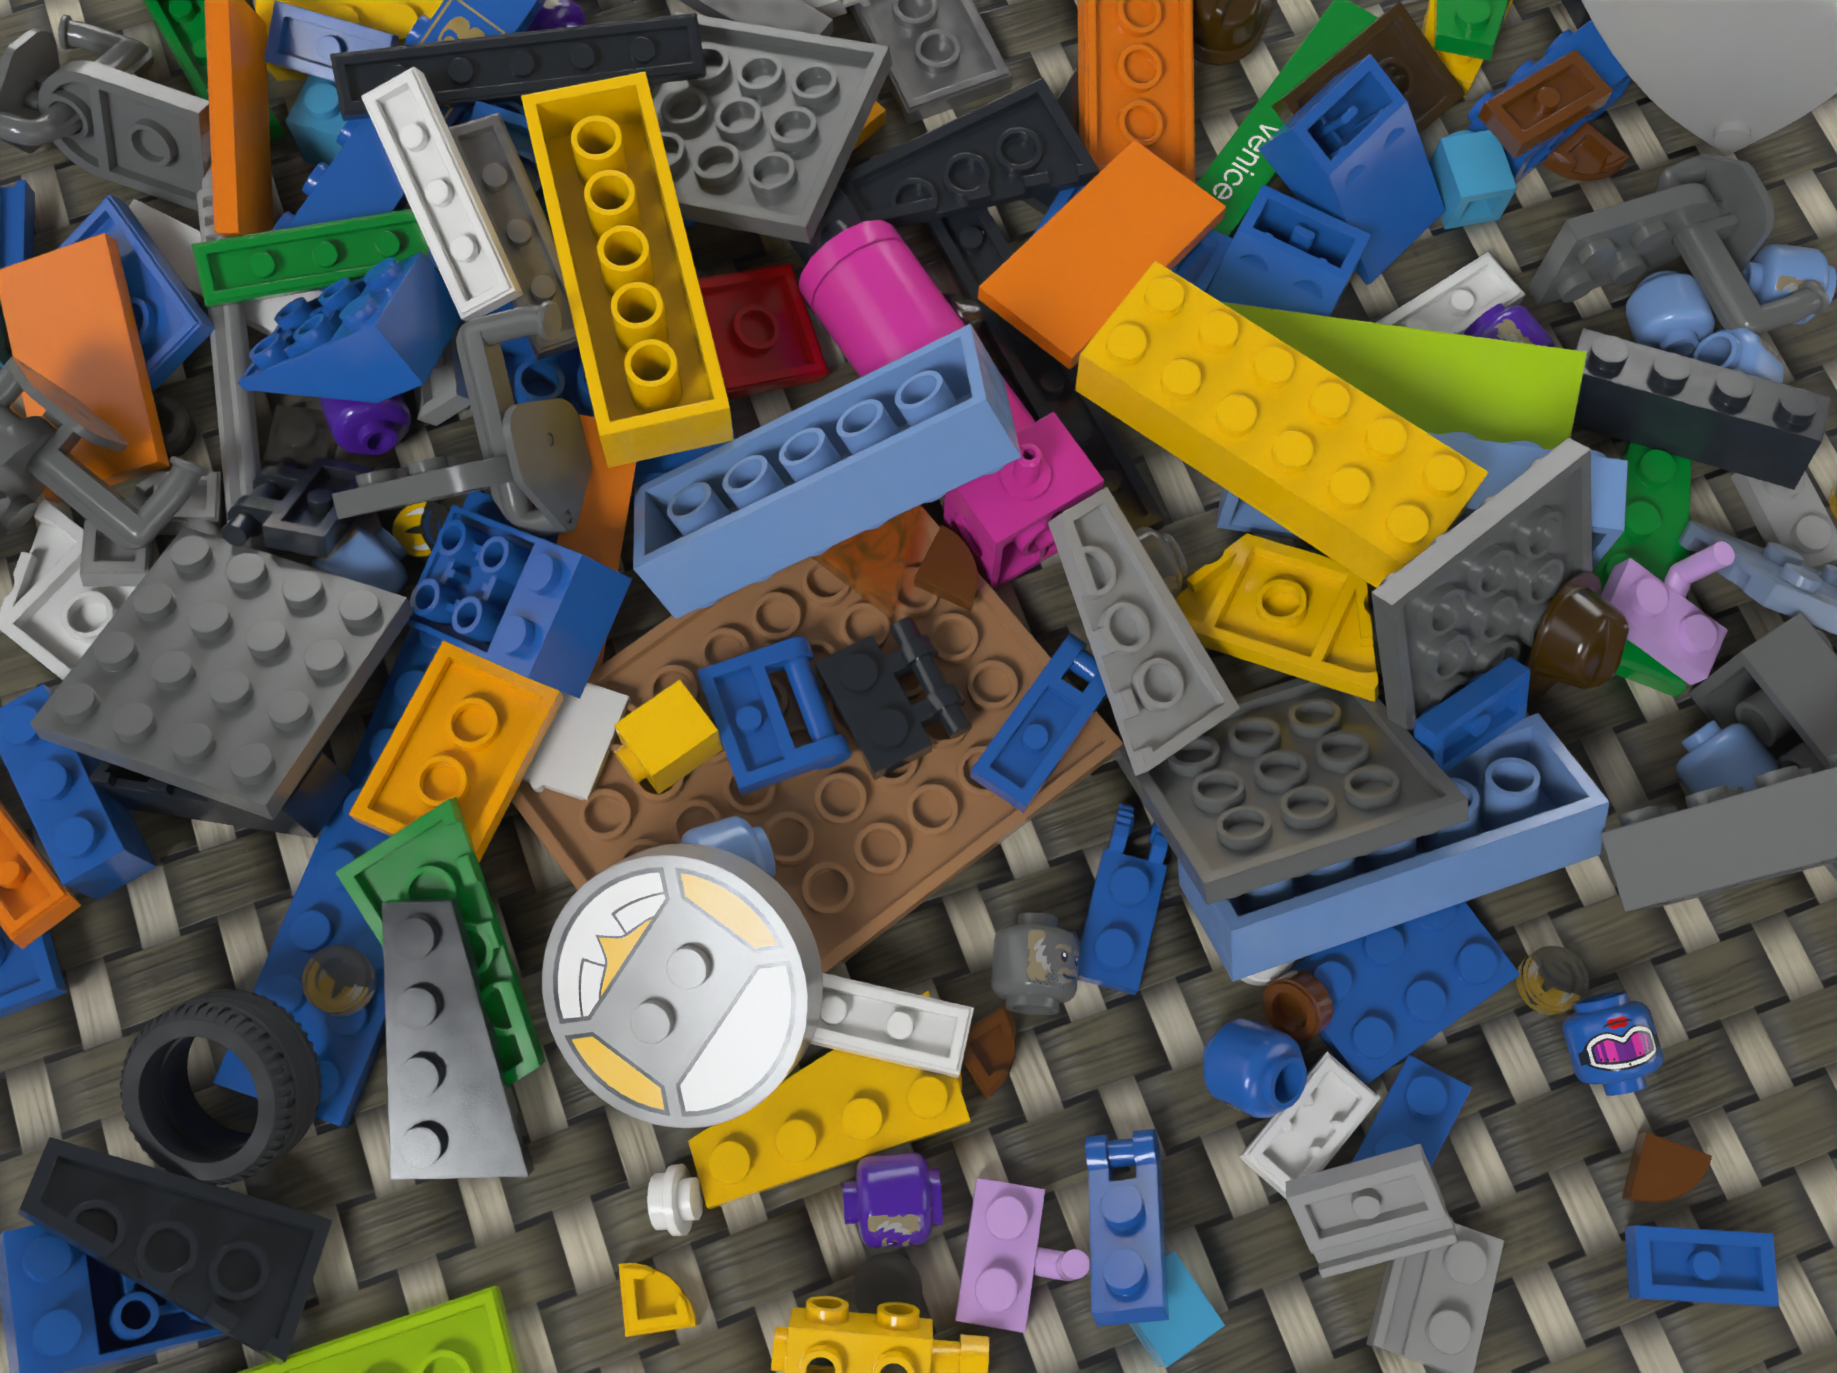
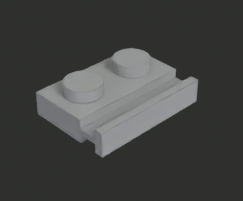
M1421 1144L1285 1181L1287 1202L1311 1254L1314 1253L1322 1278L1458 1243L1454 1221L1448 1214L1444 1198Z
M1454 1223L1458 1243L1387 1261L1366 1344L1445 1373H1474L1504 1240Z

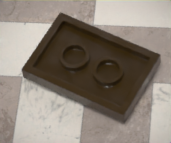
M1399 1L1271 107L1285 124L1335 76L1369 54L1373 56L1407 100L1419 134L1466 94Z

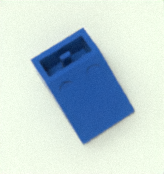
M1371 54L1335 76L1258 148L1300 202L1371 234L1370 240L1355 270L1366 285L1371 284L1446 211L1408 102Z
M1263 184L1241 222L1206 293L1220 302L1331 317L1360 262L1371 234Z
M422 252L399 262L390 257L375 265L363 278L351 282L347 277L339 279L313 300L307 302L304 297H299L285 305L274 318L278 325L273 333L261 340L250 351L249 358L252 360V363L238 381V384L243 390L379 403L424 385L462 319L444 280Z
M452 505L445 523L438 533L437 541L421 577L412 592L409 604L413 614L406 624L524 677L580 699L632 579L583 554Z
M37 1225L3 1231L0 1235V1299L9 1373H90L226 1335Z

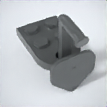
M63 15L58 28L61 48L69 50L71 47H77L102 55L95 62L77 60L60 67L54 36L40 28L28 30L6 48L0 63V141L26 153H33L43 144L54 142L72 162L95 176L198 211L197 193L202 189V179L205 177L211 164L209 101L141 78L154 64L153 51L149 46L139 40L95 25L74 21L71 16Z
M1709 154L1688 158L1667 167L1658 178L1656 193L1566 220L1527 287L1537 306L1560 299L1564 303H1569L1584 297L1592 289L1611 283H1614L1615 286L1627 285L1637 280L1644 273L1656 269L1681 255L1693 277L1698 281L1707 301L1724 329L1748 328L1758 335L1795 323L1811 314H1821L1829 305L1826 291L1820 285L1811 281L1803 282L1798 286L1796 293L1762 305L1758 303L1740 271L1745 268L1773 229L1775 219L1773 202L1754 168L1748 162Z
M547 300L541 305L521 306L475 318L464 323L458 330L456 344L481 450L451 457L440 456L408 463V467L395 470L394 468L356 475L358 488L332 494L338 519L408 507L412 504L427 503L491 489L492 497L503 515L520 531L536 537H548L575 530L591 474V460L581 419L575 408L562 398L514 404L500 345L503 342L539 335L541 339L546 341L555 339L560 331L562 321L559 306L555 302ZM532 503L537 507V509H533Z
M11 357L1 368L0 541L9 531L12 532L21 528L30 520L37 509V503L34 501L48 487L114 543L125 549L138 550L149 545L192 495L201 477L209 474V470L200 465L172 456L170 463L173 466L169 474L140 510H138L70 454V451L81 438L92 444L118 452H123L129 445L128 441L80 400L17 358ZM25 391L46 411L43 417L31 416L23 418L11 406Z

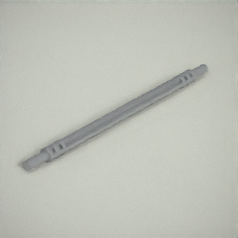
M210 164L205 177L202 179V189L197 193L201 242L224 239L214 231L212 166ZM245 303L208 309V318L216 328L210 334L226 514H228V511L239 497L250 495L254 491L253 481L261 472L254 392L243 390L238 384V381L251 364ZM263 532L259 536L250 537L244 544V546L269 553V547H265Z

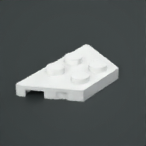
M44 500L37 507L34 515L40 522L30 553L21 552L13 573L14 587L2 603L0 609V630L59 678L64 680L137 586L83 587L80 577L83 529L48 501Z

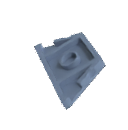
M1689 521L1678 540L1681 546L1687 550L1699 552L1720 541L1728 543L1735 554L1734 562L1716 572L1738 585L1743 592L1762 606L1792 618L1802 613L1811 625L1837 635L1836 566L1827 564L1823 571L1802 564L1804 558L1783 545L1768 542L1764 549L1695 521Z

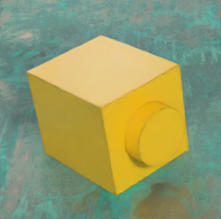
M678 680L614 724L623 745L614 751L618 760L636 784L647 778L658 794L723 750L718 729L681 680Z

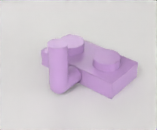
M1723 541L1717 542L1673 564L1664 582L1632 558H1629L1614 566L1601 597L1619 609L1626 617L1629 626L1627 636L1629 641L1686 683L1693 685L1708 678L1728 630L1685 598L1693 582L1731 565L1734 562L1735 554L1728 543Z
M982 1178L976 1179L955 1321L1025 1333L1033 1275L1073 1281L1084 1277L1088 1273L1090 1262L1088 1256L1083 1251L1072 1249L1064 1252L1037 1247L1045 1189Z

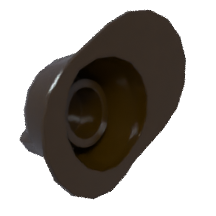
M1193 0L1194 59L1201 63L1221 66L1236 63L1250 54L1260 39L1274 0Z
M1591 572L1579 573L1568 580L1555 594L1543 614L1534 646L1524 666L1530 669L1527 703L1533 702L1545 694L1557 682L1582 689L1598 687L1612 678L1620 666L1629 633L1628 622L1619 609L1601 597L1600 579Z

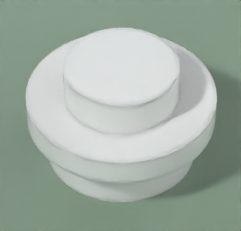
M684 1164L670 1165L666 1172L655 1173L650 1179L647 1202L650 1221L654 1229L668 1230L672 1236H686L691 1230L693 1220H699L702 1215L703 1192L699 1179L691 1177L688 1168Z

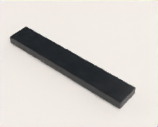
M697 13L330 54L343 121L371 118L361 96L412 67H416L424 73L439 109L474 106L476 100L487 104L522 100V95L640 72H646L649 85L705 78L707 74Z

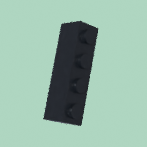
M1585 328L1582 329L1575 350L1585 351L1587 355L1573 426L1655 450H1662L1672 455L1795 490L1823 440L1832 397L1620 339L1615 336Z

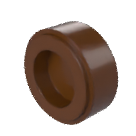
M1299 970L1286 972L1272 981L1264 991L1263 1009L1267 1020L1273 1028L1287 1033L1296 1042H1305L1312 1039L1326 1029L1332 1020L1333 1005L1328 991L1317 978L1307 972Z

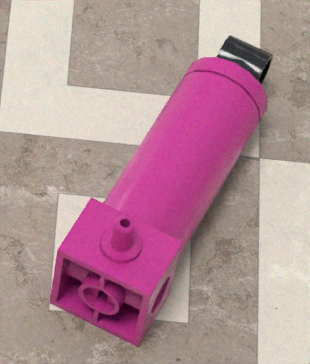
M838 187L835 188L811 243L789 240L798 257L806 265L801 273L798 285L803 298L860 378L965 327L962 320L894 227L883 220L864 221L861 223L853 204ZM1005 379L1004 382L1021 458L1006 464L996 473L978 477L947 492L943 496L945 498L943 526L952 530L966 543L974 557L978 573L993 590L1058 553L1048 522L1102 490L1104 479L1057 415L1052 412L1035 422Z

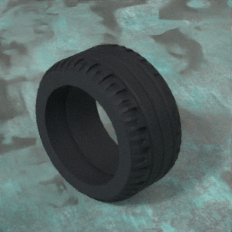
M222 989L200 994L151 1020L133 1040L131 1047L126 1053L127 1057L123 1061L124 1068L121 1070L120 1075L122 1077L120 1081V1088L122 1089L120 1099L123 1101L121 1106L122 1110L125 1111L124 1118L129 1124L130 1132L135 1136V1141L141 1145L142 1151H145L151 1160L156 1161V1165L160 1168L164 1167L167 1172L212 1185H225L250 1178L293 1149L302 1140L313 1123L319 1109L318 1104L321 1101L320 1093L322 1091V1085L319 1083L322 1080V1074L319 1073L321 1066L316 1060L318 1055L317 1052L313 1051V1042H309L307 1038L308 1033L301 1029V1023H296L294 1020L295 1016L287 1013L286 1008L283 1006H277L276 1001L269 1000L264 995H257L255 992L236 989ZM195 1037L210 1039L225 1046L242 1061L249 1071L258 1097V1116L253 1133L238 1132L222 1126L213 1120L196 1100L190 1086L187 1068L189 1051Z

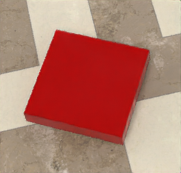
M791 263L698 279L728 399L820 382L829 374Z

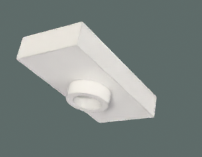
M1326 1052L1307 1073L1305 1088L1297 1102L1293 1106L1272 1116L1241 1153L1239 1158L1286 1198L1285 1181L1321 1172L1378 1102L1380 1097Z

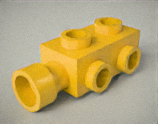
M815 1296L806 1301V1308L792 1307L788 1327H775L771 1371L784 1373H904L881 1371L884 1366L896 1363L903 1366L907 1373H988V1336L960 1334L959 1341L933 1339V1319L919 1318L920 1310L908 1303H882L877 1307V1314L848 1312L849 1304L841 1298ZM824 1357L829 1359L834 1367L810 1365L809 1362L814 1358Z

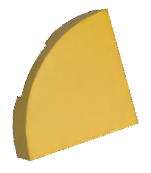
M637 1263L619 1264L625 1337L698 1326L695 1310L688 1295L673 1278L647 1265Z

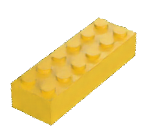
M646 72L522 95V103L597 428L608 468L734 441L730 406Z
M1157 261L1151 265L1080 353L1075 391L1376 588L1379 587L1380 583L1389 574L1401 570L1424 552L1435 538L1451 530L1489 473Z

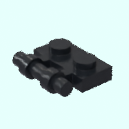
M282 457L275 465L264 467L253 481L254 491L250 495L239 497L227 514L228 522L222 529V536L229 544L242 546L250 537L259 536L263 532L265 547L292 551L303 556L328 558L357 518V516L338 519L332 494L358 488L355 476L376 471V468L316 457L307 470H302L294 459Z
M910 616L898 620L890 627V631L900 648L887 656L883 655L876 640L871 635L815 663L817 675L874 780L932 752L933 744L924 730L925 727L940 720L950 739L965 734L973 727L962 708L966 700L956 683H948L935 660L939 652L929 635H922L913 618ZM914 672L927 697L911 706L897 679Z

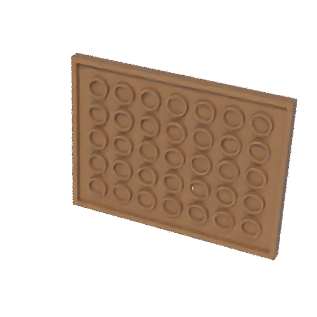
M919 505L889 519L885 524L876 529L865 530L831 546L826 552L818 556L808 557L776 572L765 581L752 583L724 596L707 608H699L678 619L671 615L593 670L588 679V683L630 697L631 701L626 706L627 711L624 717L678 680H681L715 725L696 671L786 639L803 636L808 639L814 654L810 664L837 735L845 736L852 753L848 760L834 767L815 769L741 796L723 748L718 754L658 794L647 778L636 784L614 753L615 750L623 746L617 734L614 743H611L609 755L588 801L547 788L542 792H536L529 782L522 780L511 802L577 891L597 874L635 853L662 845L680 844L682 836L692 828L732 816L743 818L752 828L760 826L770 842L775 860L776 872L772 878L791 896L801 910L815 939L821 960L822 973L831 974L1115 756L1118 748L1124 743L1102 717L1095 712L1025 813H1022L970 777L971 769L1046 667L1051 657L979 573L976 598L971 611L914 586V577L940 529L927 511ZM910 616L913 618L922 635L927 634L932 639L939 652L935 660L948 683H956L966 700L962 708L973 727L965 734L950 739L940 720L925 727L924 730L933 744L932 752L874 780L817 675L815 663L873 635L883 655L887 656L900 648L890 631V627L898 620ZM776 671L768 674L794 747L798 748L812 743L786 671ZM914 672L897 679L911 706L927 697ZM1066 676L1064 678V681L1075 687L1074 684Z

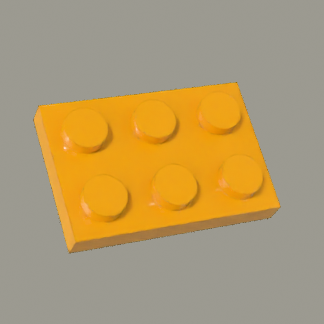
M443 640L349 815L363 825L392 836L448 799L457 797L478 862H480L564 700L561 691L524 677Z

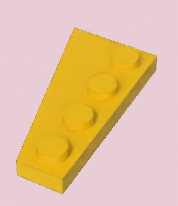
M929 991L921 994V996L930 997ZM833 1049L782 1081L765 1100L750 1111L732 1120L712 1125L688 1140L706 1206L708 1209H712L860 1160L868 1155H875L969 1124L970 1117L956 1077Z

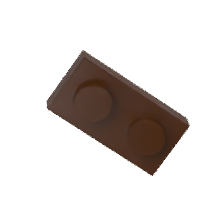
M1575 49L1485 102L1478 118L1515 159L1604 106L1613 91Z

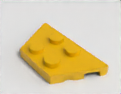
M1246 533L1225 549L1218 561L1205 564L1186 579L1188 587L1175 600L1203 647L1372 702L1376 701L1379 695L1378 674L1375 664L1367 582L1329 557Z

